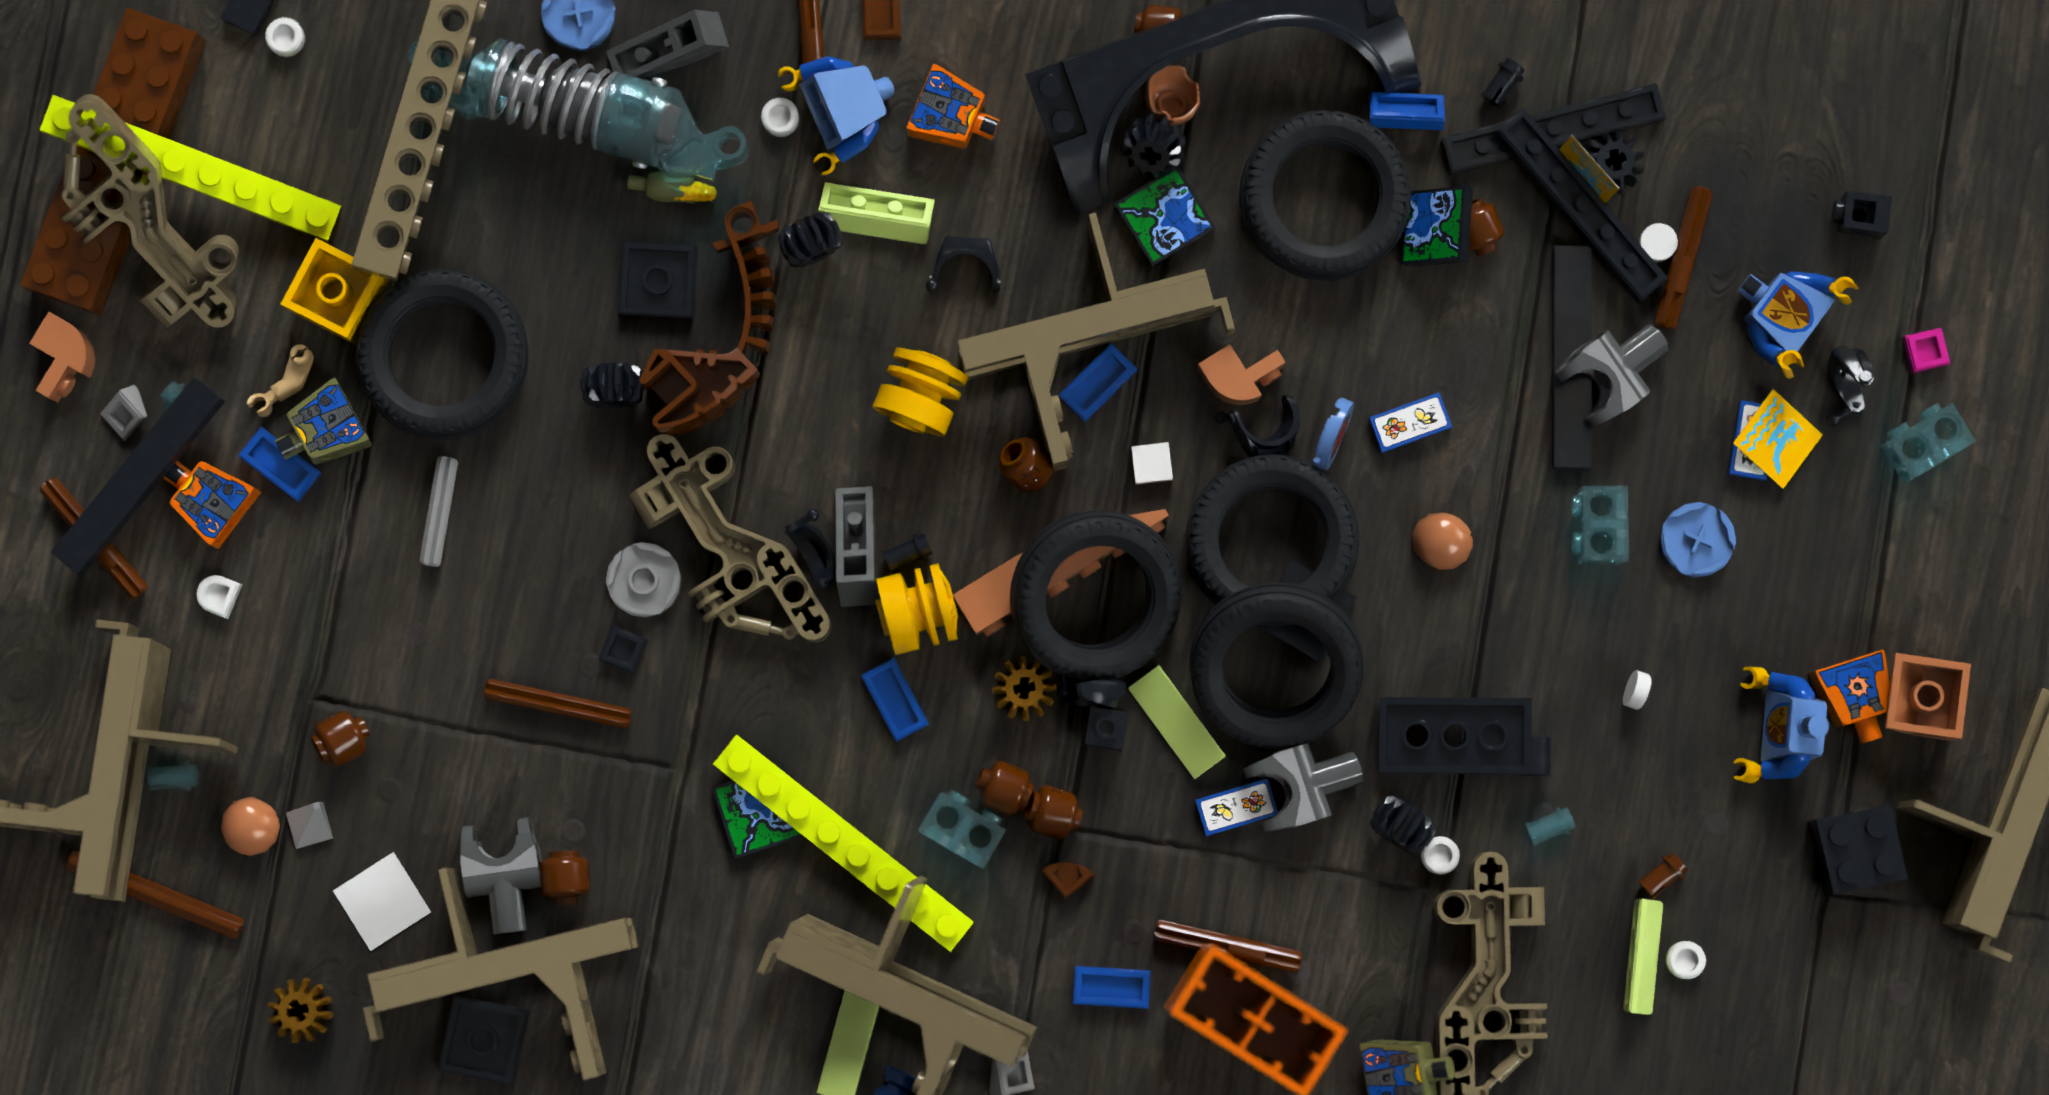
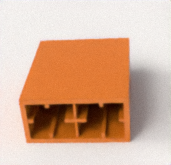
M1206 943L1201 945L1163 1006L1164 1009L1299 1095L1309 1094L1348 1031L1220 949Z

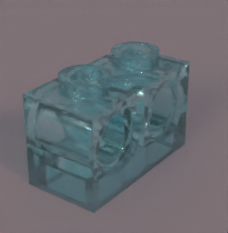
M1936 403L1918 414L1922 419L1919 423L1909 427L1908 423L1904 422L1887 433L1890 440L1880 446L1903 483L1913 480L1976 442L1953 403L1944 408H1941L1939 403ZM1936 422H1943L1948 426L1950 434L1947 440L1940 439L1936 435L1934 430ZM1905 440L1911 441L1917 446L1918 455L1916 459H1910L1904 454L1903 443Z
M1628 486L1580 487L1577 490V495H1572L1571 499L1572 517L1578 518V532L1572 533L1571 547L1572 554L1578 555V564H1624L1628 562ZM1593 497H1600L1606 501L1608 511L1605 516H1598L1592 512L1590 501ZM1594 534L1603 535L1607 539L1608 549L1606 553L1600 554L1592 549L1590 540Z
M952 789L948 795L940 792L918 832L984 870L1006 832V829L1000 826L1003 819L986 809H983L981 814L968 808L971 800ZM952 807L958 812L959 820L955 827L944 829L939 826L937 814L942 808ZM977 826L988 828L992 835L991 842L984 848L974 847L969 839L970 832Z

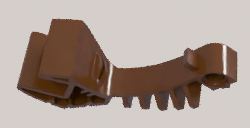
M752 201L737 205L728 211L724 223L729 237L712 243L713 248L718 254L730 249L734 250L742 276L745 294V319L739 345L735 350L726 354H718V350H710L709 353H705L704 349H697L696 352L654 349L640 377V383L647 394L656 393L667 405L652 419L653 425L660 434H668L673 437L681 436L704 427L706 421L708 423L713 422L726 413V408L731 409L742 396L740 391H747L760 376L758 369L745 355L748 347L768 355L771 343L765 339L751 337L753 328L772 332L775 319L771 315H753V307L775 309L776 295L772 291L752 294L751 287L772 288L775 284L774 272L770 268L760 269L748 274L747 268L770 266L768 251L763 246L756 247L743 256L739 248L779 232V221L777 219L760 225ZM746 217L753 222L751 229L746 233H736L732 229L733 223L738 218Z

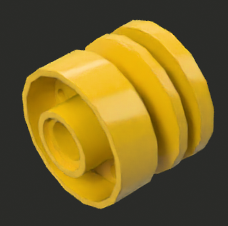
M896 347L893 359L907 367L888 366L887 372L899 380L900 384L899 386L881 384L872 406L873 409L889 417V421L910 431L920 434L926 432L945 437L954 413L940 402L942 398L960 400L961 393L949 386L948 383L965 387L968 375L936 355L920 350L915 351Z
M939 563L929 565L933 578L931 583L924 584L920 568L915 569L914 572L915 587L908 588L900 573L876 579L881 598L876 600L884 635L885 637L890 636L895 655L919 650V632L925 630L933 645H939L936 628L945 626L949 642L958 640V615L950 583L942 573Z

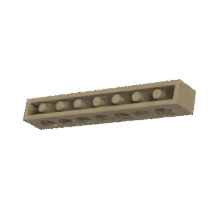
M430 1L352 261L353 269L396 282L399 273L407 274L412 253L406 251L410 237L417 239L423 217L417 215L421 201L428 203L434 181L428 180L431 165L438 167L445 145L438 143L442 129L450 130L455 109L449 108L453 93L457 95L461 93L466 73L459 71L463 58L471 59L477 39L470 36L474 22L482 23L487 6L486 1ZM450 14H456L463 19L464 25L458 31H448L442 24L443 19ZM438 50H446L452 54L454 59L449 66L442 68L432 62L433 54ZM430 85L437 86L443 93L441 100L432 104L425 102L421 97L422 90ZM418 121H424L431 126L432 133L426 139H416L410 133L411 126ZM407 157H414L420 161L421 169L415 175H405L399 169L401 161ZM396 193L406 194L411 200L410 206L402 212L392 210L388 204L392 195ZM385 229L397 231L400 235L398 244L392 248L381 246L378 242L380 232Z

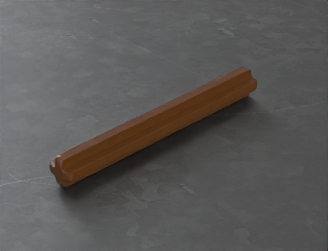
M74 850L68 857L65 867L67 871L74 874L77 873L80 851ZM132 872L129 874L127 896L232 939H236L241 933L244 925L242 917Z

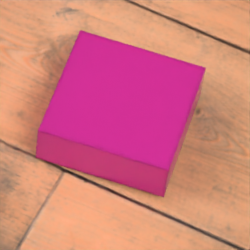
M1942 328L1902 337L1911 374L1950 364Z

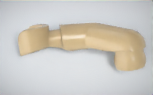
M299 344L291 348L283 379L272 385L270 391L265 394L257 393L249 397L247 401L249 408L254 407L259 401L266 402L265 406L257 411L259 417H267L272 412V404L278 400L282 402L303 389L314 359L313 353L307 346Z

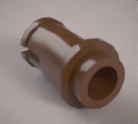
M1674 853L1669 857L1664 855L1662 863L1645 877L1638 880L1640 886L1653 900L1678 878L1681 881L1685 878L1683 874L1688 869Z

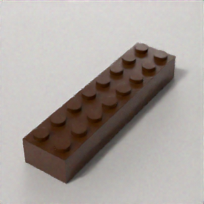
M126 7L93 95L102 98L125 123L169 139L206 41L196 31ZM77 146V154L80 155L79 188L88 193L112 171L95 152ZM136 169L134 172L138 177L142 174L148 175L147 172ZM63 171L20 286L31 293L101 317L131 240L130 228L122 221H115L85 244L82 241L84 234L81 231L75 232L72 229L75 224L71 220L64 222L61 219L70 209L62 199L64 186ZM114 188L104 190V195L108 201L112 203L124 201L123 195L119 190ZM94 201L87 204L91 209L96 207ZM101 212L97 214L101 220L106 216Z

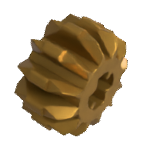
M1020 657V670L1017 671L1014 665L1007 661L1005 667L1011 675L1008 677L1000 672H997L995 678L1006 683V686L992 688L993 694H1006L1007 696L997 702V707L1001 709L1009 703L1013 704L1008 712V717L1011 719L1015 717L1018 708L1023 709V721H1029L1028 708L1033 707L1038 717L1043 716V709L1039 706L1038 702L1041 701L1049 706H1052L1054 703L1051 697L1043 695V691L1052 692L1056 690V684L1042 683V681L1052 675L1051 670H1045L1038 675L1036 672L1040 668L1041 663L1037 659L1033 662L1031 670L1026 669V657ZM1021 679H1028L1029 685L1032 683L1035 685V691L1029 692L1028 699H1020V693L1016 695L1013 688L1020 685Z
M303 978L300 987L294 979L287 981L288 992L282 988H276L274 993L281 1002H269L268 1008L278 1010L279 1015L269 1018L270 1024L283 1023L277 1032L280 1037L287 1035L291 1030V1042L298 1043L302 1033L305 1039L310 1042L315 1040L314 1029L321 1033H325L328 1030L326 1024L321 1021V1018L332 1019L334 1013L323 1011V1005L331 1004L333 999L331 996L319 998L325 988L322 984L316 985L311 990V979ZM297 1001L300 1005L307 1004L309 1012L303 1014L306 1016L305 1020L302 1016L295 1017L293 1008L299 1007L295 1004Z

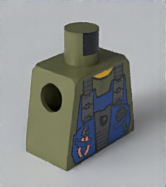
M336 378L329 380L286 414L294 431L275 440L285 460L306 450L314 465L372 446Z
M1378 1039L1360 1044L1368 1095H1439L1438 1081L1452 1080L1454 1078L1455 1069L1451 1057L1434 1058L1430 1042Z

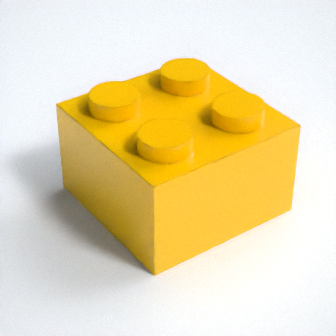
M315 238L281 305L299 317L355 344L368 310L383 293L389 279L353 269L352 261L354 257Z

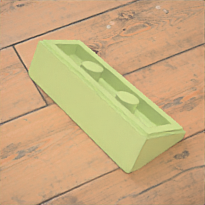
M825 182L818 212L830 213L843 232L927 244L935 199Z
M1159 665L1128 688L1194 780L1226 757Z
M1649 899L1634 900L1623 1007L1625 1012L1647 1015L1653 1012L1663 903L1661 901Z
M846 990L844 991L817 1093L822 1095H856L879 1005Z

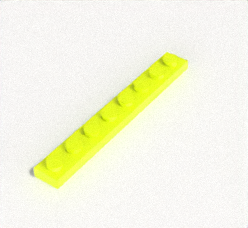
M53 95L40 127V132L69 142L66 138L67 132L72 128L69 122V114L75 103ZM92 109L88 112L83 111L81 117L84 120L90 117L94 119L96 112ZM105 122L102 128L98 127L96 134L99 136L108 124ZM126 123L157 156L161 164L162 179L324 241L329 240L341 205ZM112 135L106 138V144L110 149L114 151L125 149V143L119 136ZM82 138L78 140L77 146L94 152ZM131 151L123 163L126 164L129 158L132 160L135 153ZM146 166L139 169L147 173L150 171Z
M737 734L713 763L714 766L894 908L898 904L906 883L917 878ZM927 884L911 918L914 924L950 952L974 923Z

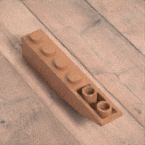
M1165 509L1129 516L1142 521L1158 534L1166 528L1163 522L1168 519L1169 514ZM1095 546L1074 553L1056 569L1051 577L1046 593L1051 598L1070 587L1067 580L1079 573L1082 578H1085L1102 567L1099 561L1112 554L1116 559L1127 552L1109 546ZM1022 553L953 594L955 602L976 636L984 632L986 637L1006 626L1003 619L1012 615L1010 608L1011 582Z

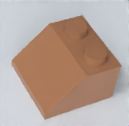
M1894 653L1885 729L1913 736L1947 741L1962 739L1971 664Z

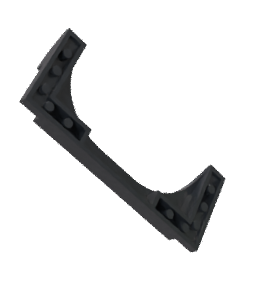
M1222 0L1167 22L1025 73L1074 214L1076 215L1110 202L1106 175L1109 144L1118 117L1134 92L1146 80L1164 67L1245 35L1264 29L1286 26L1320 30L1337 37L1358 51L1375 71L1383 92L1403 93L1422 86L1403 16H1399L1395 1Z

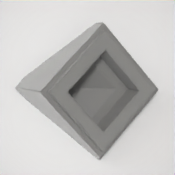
M135 385L119 390L100 413L124 441L130 438L147 417L139 390Z
M315 802L286 812L296 849L333 839L323 802Z
M1028 1052L1023 1058L1019 1057L1013 1067L993 1059L989 1088L990 1095H1011L1035 1089Z

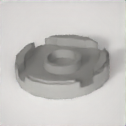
M644 542L632 544L618 552L608 566L606 577L610 597L617 607L632 616L644 618L662 614L671 607L680 593L682 581L679 565L673 556L656 544Z

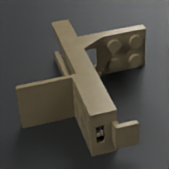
M1096 212L1088 214L1087 228L1107 302L958 340L959 353L964 372L968 375V380L1025 366L1047 451L1051 455L1054 472L1067 469L1068 459L1073 458L1068 431L1061 433L1058 425L1059 422H1063V412L1058 395L1051 396L1050 394L1061 355L1211 317L1212 313L1216 312L1220 313L1225 335H1233L1235 331L1227 297L1213 300L1205 269L1117 291Z
M96 620L95 628L103 632L119 635L113 634L89 793L58 808H49L43 804L24 803L22 809V805L0 800V827L82 836L73 893L90 895L91 898L125 902L149 745L237 754L238 746L220 738L159 732L171 649L151 638L138 637L139 628L130 623Z
M2039 688L1987 827L1916 799L1899 801L1897 807L1901 811L1973 839L1942 924L1974 936L1970 950L2000 962L2011 963L2013 955L1989 946L1992 938H1997L2049 800V690Z
M457 868L439 869L457 952L368 974L375 1004L363 1008L370 1040L384 1039L379 1012L535 973L566 1005L567 1012L562 1013V1022L566 1035H573L576 1049L571 1051V1060L575 1073L581 1072L583 1080L607 1073L581 962L638 948L639 944L633 919L622 918L478 955Z
M919 876L906 883L880 946L810 914H806L791 922L783 939L778 937L769 942L758 967V974L765 976L770 973L777 959L921 1025L927 1068L925 1071H920L914 1082L912 1092L917 1095H943L964 1045L1013 1067L1019 1057L1023 1058L1026 1055L1038 1028L894 962L896 953L928 879L923 876Z

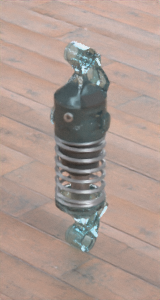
M502 38L496 39L481 51L472 55L471 59H463L459 71L466 73L460 95L453 93L449 105L450 108L455 109V113L467 120L477 117L495 120L501 115L506 106L505 121L510 125L516 120L521 104L524 102L526 104L522 125L525 130L532 127L538 113L541 118L539 126L542 135L548 133L551 126L557 127L559 140L565 138L567 134L574 136L576 144L582 143L584 139L590 140L593 149L632 160L633 166L638 168H647V165L656 167L669 178H685L695 175L714 181L717 170L741 165L749 155L747 140L741 130L736 127L726 126L709 134L701 133L697 128L681 90L666 86L667 81L664 79L653 78L652 81H648L617 71L611 73L606 68L597 74L592 64H586L581 69L578 68L575 59H569L562 64L558 54H552L544 59L540 49H534L527 54L523 44L516 45L515 42ZM419 40L414 42L408 50V59L411 65ZM442 50L435 52L436 60L434 64L443 68L452 63ZM518 51H520L521 65L519 67V70H516L518 64ZM535 56L538 57V71L536 75L528 73V66ZM554 61L555 69L550 71L547 77L545 78V72L547 68L549 67L550 63ZM430 85L425 87L423 96L438 102L441 100L443 93L437 86ZM728 139H737L741 142L739 150L734 154H725L721 151L723 143Z

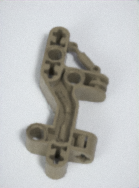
M93 94L83 95L78 98L69 114V122L72 128L66 134V138L69 141V153L65 154L62 199L70 209L61 219L64 222L71 220L75 224L72 229L75 232L81 231L84 234L82 241L85 244L115 221H122L129 226L133 247L162 277L143 294L139 301L165 328L171 326L191 308L209 326L219 328L228 325L234 317L237 298L223 279L236 266L239 256L238 244L230 236L216 235L197 251H194L168 223L161 164L157 156L102 98ZM92 109L96 112L94 119L90 117L84 120L81 117L83 111L88 112ZM106 122L108 125L105 126L101 134L98 136L96 134L98 127L102 128V126ZM112 135L119 136L125 143V149L121 151L110 149L106 144V138ZM80 138L87 143L112 171L88 193L79 188L80 155L77 154V142ZM131 151H133L135 153L133 159L131 160V158H129L127 163L124 164L123 161H125L127 157L130 155ZM145 166L150 170L148 175L142 174L139 177L134 173L136 168L142 169ZM108 188L119 190L123 195L124 201L120 203L108 201L104 195V190ZM91 201H94L96 205L93 209L87 205ZM99 212L106 215L102 220L97 216ZM216 248L225 249L230 254L231 259L223 263L217 262L213 259L211 251ZM209 287L212 288L210 295L206 293ZM213 302L216 305L223 302L226 304L225 310L217 309L214 311L212 309Z
M660 434L651 439L647 446V455L659 476L629 495V499L648 529L661 524L681 512L704 549L723 559V567L719 573L688 592L689 598H697L696 608L698 610L703 609L706 613L702 618L704 623L719 617L724 625L730 629H738L769 636V633L783 635L787 640H791L799 634L809 642L818 643L825 640L831 631L830 618L788 549L778 542L728 523L711 496L710 492L726 483L735 472V463L726 449L713 446L689 459L680 443L673 436ZM662 445H666L669 449L674 447L670 454L679 467L672 470L663 457L657 459L656 457L661 454L659 447ZM722 456L726 459L727 466L722 473L711 474L708 472L707 464L712 457ZM648 496H650L651 500L655 504L658 510L657 512H655L654 508L649 502ZM771 552H774L777 556L784 554L785 557L780 562L787 574L792 569L795 570V574L783 577L777 585L774 583V580L781 578L779 573L773 566L766 568V564L770 561L768 555ZM742 570L751 572L753 582L748 589L738 590L734 588L733 578L736 573ZM722 581H725L726 587L734 595L727 602L722 598L725 596L724 590H718L715 586ZM792 583H799L805 589L803 598L795 603L787 601L784 597L786 587ZM770 588L777 596L793 624L785 628L772 626V621L737 614L735 607L760 591ZM811 601H814L815 606H810L808 609L816 620L820 618L824 620L819 624L821 631L817 634L812 630L805 632L804 628L808 626V621L802 612L796 617L793 614L794 611L804 609Z
M1491 851L1479 853L1473 858L1470 864V890L1443 891L1437 895L1433 903L1434 914L1441 922L1446 924H1471V966L1440 1008L1435 1020L1436 1058L1446 1057L1450 1051L1459 1049L1464 1054V1065L1459 1070H1456L1454 1078L1466 1076L1465 1083L1457 1081L1458 1092L1463 1095H1489V1090L1498 1081L1502 1083L1526 1058L1532 1055L1534 1039L1548 1038V1033L1542 1032V1024H1547V1019L1542 1018V1010L1547 1009V1003H1505L1500 996V989L1511 971L1510 926L1545 925L1544 887H1509L1507 861L1499 853ZM1487 858H1490L1492 865H1497L1498 871L1491 874V885L1499 884V891H1480V885H1488L1487 873L1480 872V865H1485ZM1450 896L1456 897L1461 903V912L1455 918L1447 917L1442 909L1443 902ZM1511 1009L1519 1010V1018H1514V1024H1519V1032L1509 1033L1512 1024L1509 1013ZM1495 1010L1500 1014L1502 1023L1498 1030L1489 1032L1483 1025V1018L1486 1013ZM1453 1011H1456L1457 1017L1463 1018L1464 1021L1463 1025H1458L1456 1028V1038H1465L1464 1045L1455 1042L1445 1044V1037L1453 1039L1452 1027L1445 1024L1446 1019L1452 1018ZM1481 1039H1513L1514 1049L1491 1072L1492 1077L1483 1086H1475V1043ZM1446 1080L1438 1081L1439 1095L1454 1094L1453 1082H1446Z

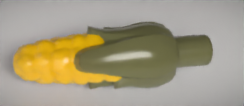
M656 171L649 173L647 177L629 175L628 189L645 191L647 197L656 201L695 204V202L713 201L717 196L715 187L694 181L693 177H683L668 172Z

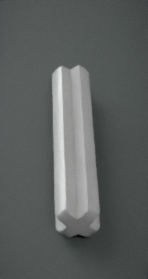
M439 456L436 461L419 559L420 563L426 566L439 567L441 564L458 461L452 457Z

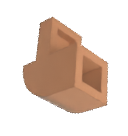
M48 312L29 344L55 358L36 391L58 403L61 397H67L72 391L76 379L73 377L77 371L89 378L91 377L95 366V352L91 341L85 333L53 313Z
M1229 344L1200 362L1197 366V371L1217 398L1233 405H1247L1260 400L1262 396L1256 384L1260 382L1265 387L1280 378L1282 374L1279 370L1284 367L1286 362L1280 352L1276 350L1245 369Z

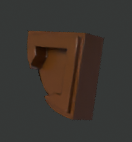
M1073 862L1054 863L1042 870L1065 899L1070 897L1094 876L1088 868Z

